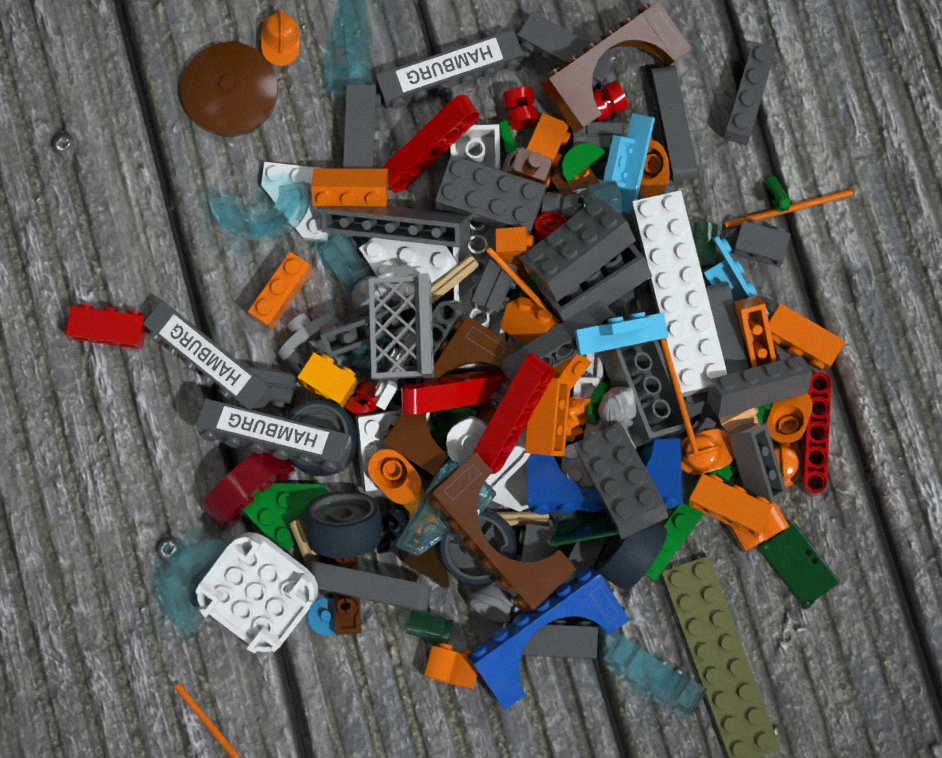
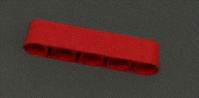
M462 94L453 98L383 165L381 169H388V184L393 193L401 192L409 187L479 120L480 114L467 95Z
M534 353L527 356L521 364L473 451L493 471L491 474L499 472L506 463L555 374V368Z
M494 371L402 386V413L415 415L490 402L489 397L493 392H498L501 389L500 385L508 377L503 371Z
M816 372L812 375L808 391L812 404L820 405L823 408V414L815 415L813 412L811 413L803 435L801 489L804 494L810 497H816L824 491L827 486L832 383L829 375L823 372ZM820 380L823 382L824 390H816L813 387V381ZM818 429L822 433V439H813L810 431ZM813 453L819 455L821 464H812L809 460V455ZM808 479H817L820 483V488L818 490L811 489L808 485Z

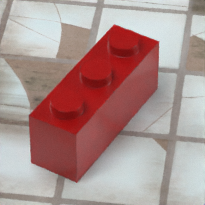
M82 303L78 307H70L65 334L70 340L143 350L147 327L143 324L146 318L142 316L141 312L128 310L127 313H120L117 309L111 307H103V310L93 309L94 306Z

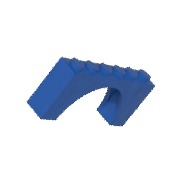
M680 438L654 440L653 452L645 468L661 495L666 508H675L677 505H683L682 448ZM530 454L527 459V504L531 513L545 515L549 512L560 511L561 513L568 514L573 513L575 510L598 512L600 509H605L595 489L578 485L563 474L557 465L556 456Z
M592 566L579 571L571 581L557 587L555 592L548 596L535 610L518 615L511 624L497 630L490 639L476 645L467 654V657L504 710L526 696L519 679L520 658L530 638L541 627L559 618L576 616L598 623L610 635L629 621L628 616L601 574Z

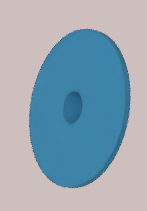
M325 597L316 600L308 611V623L318 634L332 635L336 633L333 598Z

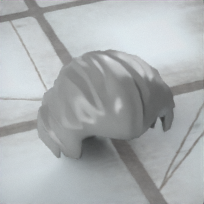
M614 387L602 396L598 411L603 425L607 428L618 422H621L624 429L633 424L632 419L636 416L634 391L631 387Z

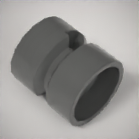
M547 192L543 198L542 214L557 212L564 215L568 221L584 208L583 196L569 194L563 197L561 193Z

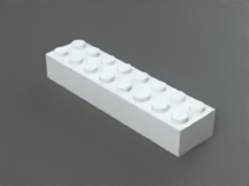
M680 190L632 201L631 211L641 252L652 274V277L648 280L657 314L664 313L668 333L666 340L682 395L686 397L708 392L710 379L727 375L682 192Z

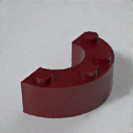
M253 453L216 485L203 502L202 510L221 531L225 528L230 530L238 523L239 520L237 518L241 515L242 510H246L254 503V497L258 493H265L274 485V482H279L282 478L287 480L296 471L294 469L295 466L288 458L287 460H281L270 453Z

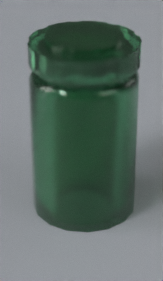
M700 221L695 222L693 225V240L700 268L702 269L711 268L716 263L717 246L712 238L718 234V225L713 222Z
M412 610L406 634L435 642L443 641V644L448 645L454 629V620H447L444 617Z

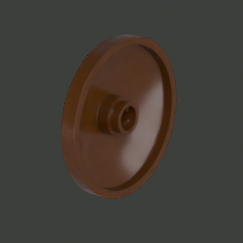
M224 42L202 50L191 60L182 78L181 96L188 115L201 129L216 136L237 137L256 130L270 117L278 98V82L272 65L261 52L246 44Z

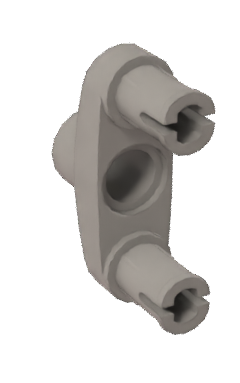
M303 313L295 317L287 325L293 336L281 347L278 355L284 362H288L297 374V377L302 371L300 367L303 369L306 365L305 360L299 354L300 350L320 336L321 326L339 320L334 313L323 315L312 322Z

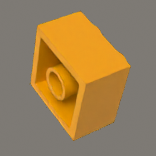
M314 352L297 377L303 388L322 400L334 402L342 408L351 396L356 395L355 390L359 386L355 377L356 374L345 366L340 369L334 364V360L324 353L319 356Z

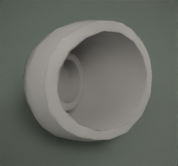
M363 277L354 286L352 303L357 313L369 310V278L378 277ZM383 284L375 285V295L381 300L388 295ZM375 299L376 307L379 304V302Z
M495 581L480 585L470 597L472 608L478 614L493 622L503 623L510 621L514 609L513 597L508 591L502 590Z

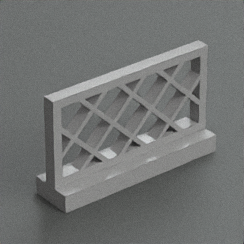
M429 273L418 274V276L369 278L372 380L414 377L434 378L432 298ZM404 283H414L415 292L408 299L397 291ZM386 284L391 291L381 300L375 295V285ZM395 293L405 301L396 312L385 304ZM414 298H415V306L411 303V301H412ZM375 299L379 302V304L376 307ZM407 305L415 310V317L409 324L398 316ZM382 306L392 314L384 325L376 320V313ZM395 318L406 326L397 337L386 329ZM415 323H416V331L412 328V326H413ZM376 324L380 327V329L377 332ZM408 330L416 335V342L410 349L399 341ZM383 331L393 339L384 350L376 344L377 337ZM396 343L406 351L397 362L387 354ZM415 348L417 350V356L414 353H412ZM377 349L381 352V354L378 357ZM411 355L417 361V371H405L400 364ZM384 356L394 364L388 372L377 373V363ZM398 368V369L401 370L402 372H394V371Z

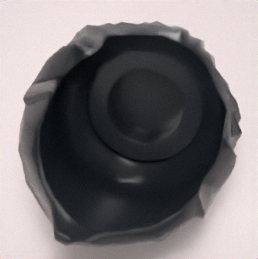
M395 507L381 513L382 531L377 552L384 554L398 551L409 540L412 531L409 518L402 509Z

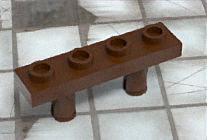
M358 557L332 558V565L358 570ZM334 594L336 635L362 634L360 599Z

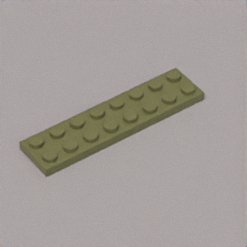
M710 556L663 571L661 574L728 758H759L781 750Z

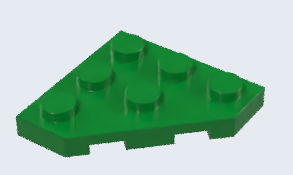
M274 483L265 493H258L254 497V503L243 511L275 545L288 553L297 544L290 527V522L302 518L305 524V509L309 502L318 496L330 492L322 484Z

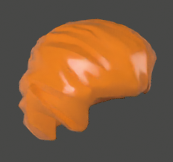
M570 397L566 441H573L575 436L584 432L580 426L587 424V410L590 397Z

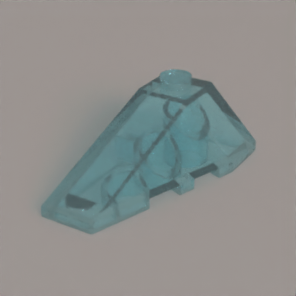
M340 0L324 66L326 94L344 93L347 90V84L374 85L365 0Z
M449 459L435 475L396 544L397 548L418 556L442 540L443 534L450 530L445 524L446 519L440 512L436 513L431 509L428 504L429 500L425 495L461 462ZM486 481L479 493L477 515L483 512L496 496V491Z

